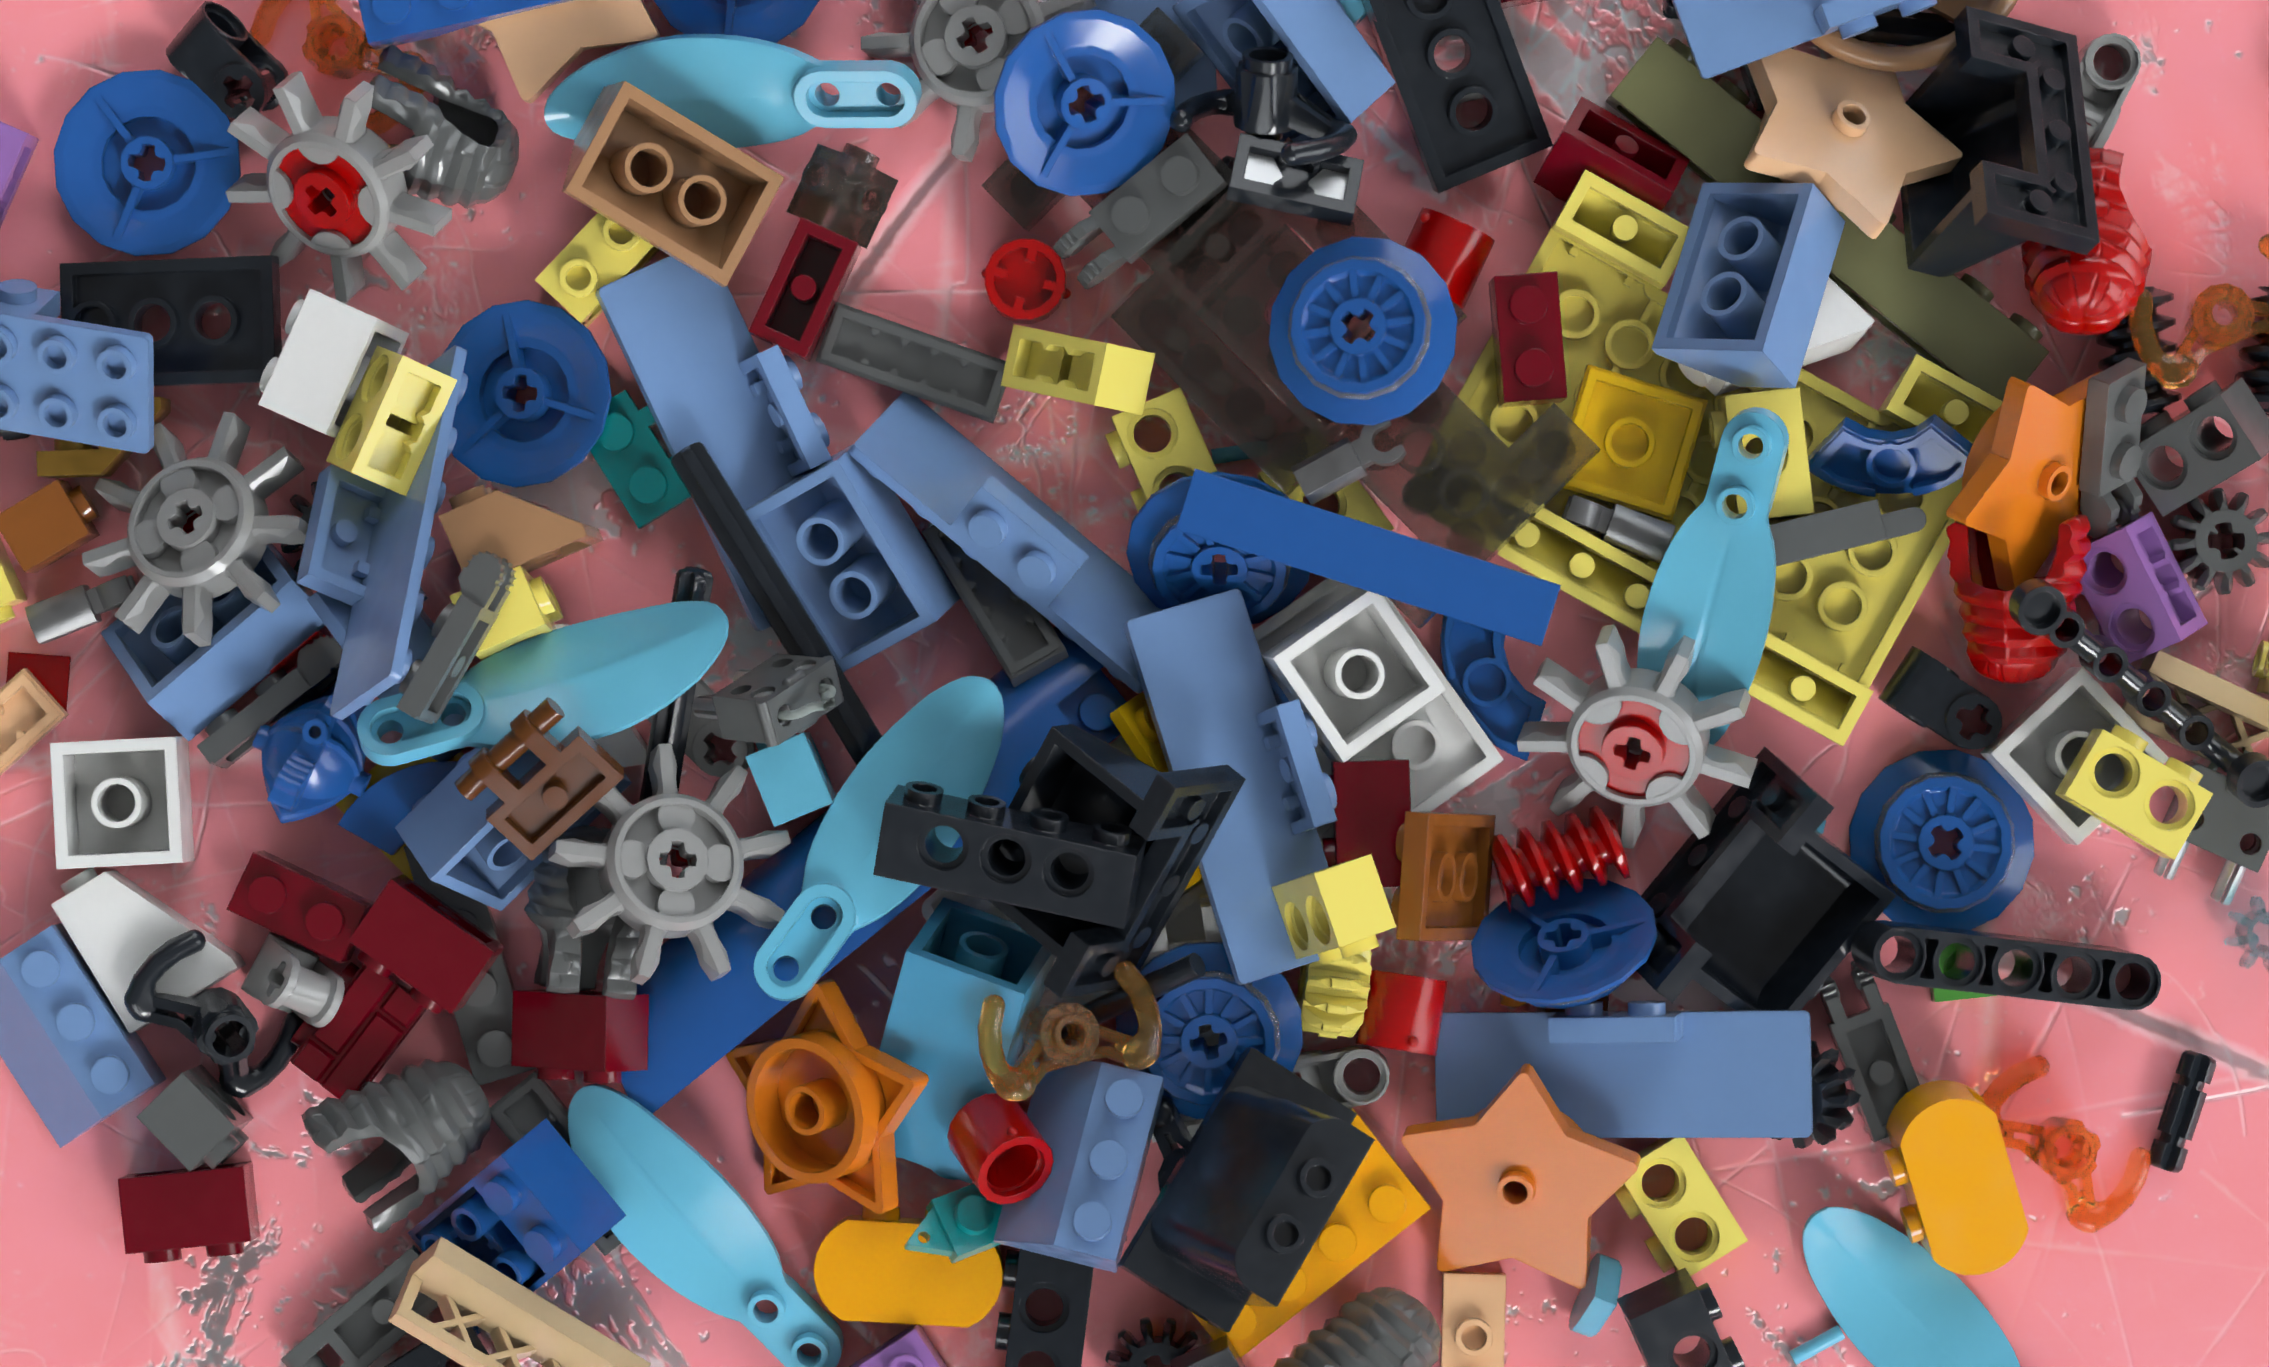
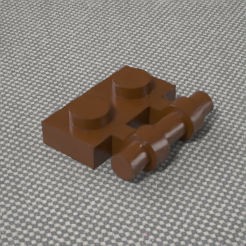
M549 697L541 702L532 712L524 709L510 722L512 730L490 750L485 747L480 749L468 761L470 768L454 782L458 791L470 801L487 787L499 797L486 809V820L531 861L624 778V768L579 726L561 742L550 734L549 730L565 714L560 706ZM530 749L540 761L518 780L507 768Z

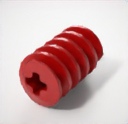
M1599 806L1589 808L1587 827L1582 824L1575 813L1566 814L1564 834L1557 830L1551 820L1542 821L1540 841H1536L1526 827L1518 828L1516 848H1512L1502 834L1493 836L1492 859L1509 913L1511 912L1513 893H1518L1528 908L1534 906L1537 886H1542L1552 900L1559 899L1561 879H1566L1576 893L1583 892L1584 873L1590 871L1600 886L1607 885L1608 866L1614 864L1624 879L1631 878L1616 824L1613 819L1609 820Z

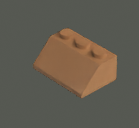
M621 81L603 87L574 141L562 192L719 286L726 287L785 177L627 81Z
M484 485L471 488L448 499L452 510L438 516L461 570L464 567H468L469 562L467 561L473 558L472 555H478L479 551L482 553L488 551L491 554L498 555L501 559H507L508 563L513 564L512 569L522 566L530 573L604 541L599 529L519 497L498 491L497 489L485 488Z

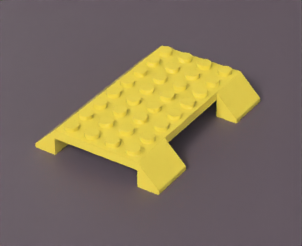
M1585 169L1525 273L1557 271L1567 398L1561 403L1498 408L1493 334H1491L1426 451L1401 502L1532 575L1560 584L1561 591L1640 634L1645 606L1660 563L1613 547L1601 540V534L1577 527L1561 518L1569 496L1576 495L1609 509H1612V504L1550 486L1586 365H1593L1708 400L1673 520L1671 522L1665 521L1675 525L1671 541L1686 519L1704 501L1718 451V449H1713L1711 443L1709 412L1718 411L1717 400L1725 395L1787 388L1741 387L1715 396L1705 386H1698L1687 379L1677 362L1659 356L1651 349L1668 293L1661 289L1666 286L1678 264L1689 227ZM1918 354L1914 355L1878 410L1801 368L1796 387H1800L1808 456L1846 416L1867 428L1893 432L1916 427L1936 414L1973 444L1981 428L2003 402ZM1757 439L1750 440L1745 449L1750 453L1758 454L1763 450V443ZM1810 472L1814 506L1813 514L1878 499L1881 514L1910 507L1922 509L1926 515V525L1922 530L1908 535L1777 566L1771 622L1761 661L1748 691L1750 696L1836 744L1844 746L1874 692L1869 689L1950 543L1946 527L1956 520L1946 516V511L1962 490V478L1942 489L1927 494L1914 496L1913 493H1877L1876 497H1871L1833 486ZM1801 517L1769 520V524L1772 525Z

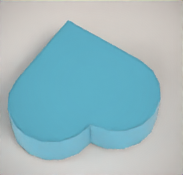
M1600 1253L1593 1257L1590 1262V1273L1586 1286L1580 1290L1570 1314L1569 1329L1587 1337H1593L1601 1330L1617 1306L1622 1266L1619 1260Z

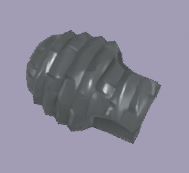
M392 44L384 48L379 57L377 69L434 96L433 103L429 102L423 94L411 91L404 85L392 82L382 75L375 76L370 84L374 85L373 109L413 130L414 135L411 138L427 134L434 144L410 170L403 171L407 194H417L420 198L428 201L438 198L445 206H453L459 203L465 209L475 204L488 203L497 198L506 190L519 159V134L517 128L502 110L492 108L485 98L474 99L467 89L456 88L452 77L440 75L435 65L423 62L419 56L403 53ZM388 144V145H389L390 148H393V147H395V146H398L399 144Z
M580 825L568 829L556 840L576 838L601 844L611 828ZM547 847L542 852L543 862L533 870L534 882L527 890L529 902L524 908L530 920L538 927L542 941L534 984L546 987V991L557 993H579V990H596L599 963L608 943L602 995L615 999L634 1000L637 993V983L630 982L631 958L636 950L640 932L626 924L617 915L606 920L595 932L572 939L566 927L583 907L605 897L600 885L598 870L593 868L566 867L548 861L549 847Z
M425 1059L419 1066L414 1064L406 1065L400 1075L387 1073L380 1082L366 1081L358 1091L347 1089L340 1099L327 1097L318 1106L308 1108L301 1115L304 1127L314 1143L327 1153H331L353 1141L372 1137L384 1138L383 1143L342 1176V1185L348 1195L358 1203L365 1202L371 1195L381 1191L389 1182L400 1177L403 1170L411 1163L414 1165L416 1174L363 1211L367 1223L373 1231L382 1234L393 1223L406 1218L410 1211L421 1206L426 1195L436 1192L438 1181L450 1176L454 1166L466 1164L469 1155L481 1148L483 1139L489 1132L492 1123L488 1099L471 1073L456 1063L449 1061L435 1062L429 1059Z
M1378 1287L1370 1292L1357 1293L1354 1301L1342 1304L1339 1316L1326 1319L1322 1329L1311 1331L1306 1342L1294 1345L1290 1357L1278 1358L1274 1367H1432L1439 1360L1441 1331L1432 1313L1418 1299L1400 1289Z

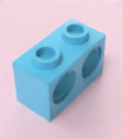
M811 732L795 734L774 747H767L764 743H755L758 751L745 756L774 827L832 804L836 797V792Z

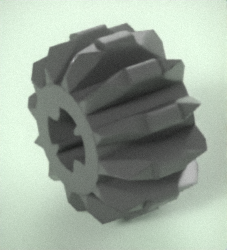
M2222 488L2211 489L2208 496V506L2199 497L2186 503L2187 509L2194 519L2179 514L2171 517L2170 524L2174 528L2185 532L2184 538L2167 540L2172 551L2185 550L2187 556L2178 561L2183 574L2197 567L2192 581L2194 589L2198 591L2205 590L2212 578H2214L2217 593L2219 595L2230 594L2233 587V577L2243 587H2250L2255 584L2254 574L2249 568L2248 563L2258 568L2269 567V557L2256 551L2257 545L2269 544V532L2257 533L2255 529L2256 525L2268 517V513L2264 508H2259L2245 516L2244 512L2249 503L2248 494L2244 492L2236 493L2229 505H2227L2224 490ZM2217 524H2220L2222 534L2232 535L2233 547L2223 549L2226 555L2224 559H2221L2219 549L2209 548L2208 535L2218 534L2217 529L2214 527Z

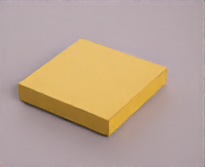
M1587 364L1550 486L1612 505L1619 504L1640 513L1671 522L1708 400Z

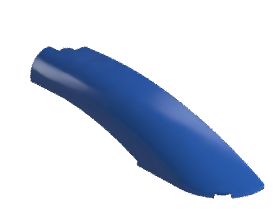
M1056 626L1053 629L1066 648L1068 658L1015 688L1003 669L989 679L997 686L1003 698L1004 727L1000 749L983 795L1002 799L1006 802L1007 808L1021 785L1019 777L1023 768L1037 755L1052 726L1073 724L1107 743H1110L1120 735V732L1110 718V713L1127 701L1102 672L1101 669L1104 666L1077 643L1066 638ZM827 811L790 840L791 843L781 852L766 859L742 879L741 886L754 894L771 900L786 913L802 891L807 857L814 837ZM961 836L957 839L952 848H958L963 846ZM920 885L908 898L889 913L873 923L854 931L821 977L932 887ZM819 907L812 914V923L819 929H828L834 925L836 913L830 907ZM726 910L713 922L718 938L727 951L731 970L723 977L712 982L701 968L695 949L688 936L669 938L662 944L660 961L656 970L643 985L637 984L636 994H649L648 1070L622 1072L621 1084L626 1096L637 1101L653 1114L791 1002L779 1001L769 997L761 990L754 975L756 954L774 928L766 929L753 925L741 916ZM791 958L779 960L774 967L775 976L782 981L794 979L799 971L797 962Z

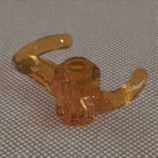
M262 0L249 33L262 46H266L271 42L277 21L292 0ZM309 0L311 21L306 26L308 33L306 42L302 45V52L305 59L319 73L333 80H350L362 72L396 78L377 69L378 62L370 61L371 51L377 57H380L383 49L375 50L368 44L363 27L339 6L338 0ZM324 4L326 5V8L332 13L331 15L324 16ZM338 39H346L344 44L348 52L341 59L335 55L331 56L330 49L332 44ZM411 50L402 51L403 53L419 56L423 62H426L420 53ZM399 79L400 84L404 85L407 89L424 94V90ZM375 111L369 114L366 127L380 135L392 129L399 122L379 111Z
M2265 234L2259 239L2258 248L2259 252L2268 260L2269 234ZM2228 283L2210 285L2191 300L2187 306L2189 318L2184 327L2186 335L2174 355H2168L2163 352L2156 338L2152 321L2153 296L2148 290L2144 289V292L2138 298L2137 306L2129 313L2131 336L2141 361L2147 364L2146 369L2161 386L2168 389L2189 386L2196 378L2197 369L2206 356L2231 348L2237 343L2260 333L2269 334V320L2264 319L2253 324L2255 316L2269 317V303L2252 301L2243 289ZM2216 304L2219 305V311L2225 308L2231 315L2232 320L2226 325L2217 323L2213 318L2212 311ZM2195 341L2202 345L2194 352L2190 350Z
M1123 961L1118 963L1114 969L1115 979L1128 994L1136 1012L1139 1027L1133 1037L1099 1025L1093 1013L1079 1003L1055 1002L1052 1005L1036 1007L1028 1015L1029 1021L1026 1026V1032L1023 1034L1025 1048L1014 1066H1010L1006 1062L1002 1048L1001 1028L1006 1007L1004 999L996 994L985 997L978 1022V1047L986 1076L997 1094L1008 1101L1026 1100L1034 1094L1036 1086L1047 1072L1100 1058L1125 1064L1129 1069L1139 1071L1154 1064L1161 1054L1162 1024L1159 1006L1149 983L1133 963ZM1066 1024L1068 1037L1062 1040L1061 1030ZM1099 1039L1114 1043V1048L1098 1046Z
M2041 1055L2016 1063L1996 1077L1981 1096L1985 1104L1997 1116L2005 1147L2018 1149L2063 1190L2067 1206L2066 1216L2070 1225L2085 1233H2096L2118 1220L2134 1204L2146 1184L2152 1154L2144 1147L2133 1149L2130 1152L2124 1175L2115 1190L2105 1200L2095 1201L2091 1173L2097 1167V1151L2101 1148V1143L2096 1133L2087 1128L2082 1121L2069 1116H2050L2040 1124L2002 1119L2000 1111L2007 1099L2024 1085L2045 1077L2050 1069L2048 1060ZM2014 1132L2032 1135L2030 1144L2024 1139L2014 1137ZM2060 1136L2068 1138L2070 1141L2069 1152L2063 1157L2056 1158L2059 1150L2054 1145ZM2078 1178L2080 1191H2078L2077 1186L2071 1180Z

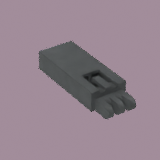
M1878 499L1772 524L1770 529L1775 545L1776 567L1918 532L1926 525V515L1918 507L1881 514Z

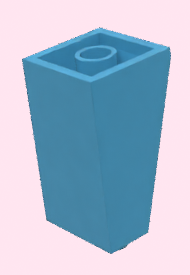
M943 897L906 950L879 1050L926 1073L929 1078L928 1084L894 1132L896 1158H903L927 1167L942 1178L961 1180L972 1184L973 1181L949 1147L947 1134L950 1123L963 1106L977 1097L991 1093L1010 1095L1046 987L1043 983L1053 966L1056 956L1016 923Z

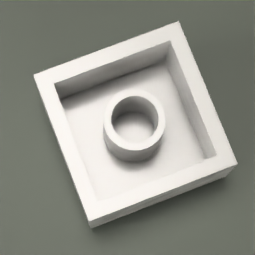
M310 288L305 300L299 299L293 305L287 317L285 332L289 336L279 358L273 357L262 373L259 390L263 394L258 405L325 435L336 438L376 346L378 345L401 354L410 333Z
M1360 588L1351 591L1261 655L1264 665L1288 700L1299 699L1303 712H1307L1311 716L1317 730L1318 744L1329 760L1343 763L1446 691V688L1382 595Z
M2070 667L2003 730L1991 745L1980 752L2066 844L2079 845L2102 822L2054 793L2093 728L2104 729L2110 733L2114 725L2117 724L2149 743L2143 753L2162 764L2169 759L2083 667ZM2113 754L2103 756L2095 766V779L2107 791L2116 788L2124 776V768L2121 761Z
M174 736L50 743L56 869L170 864L195 861L189 743L186 738Z

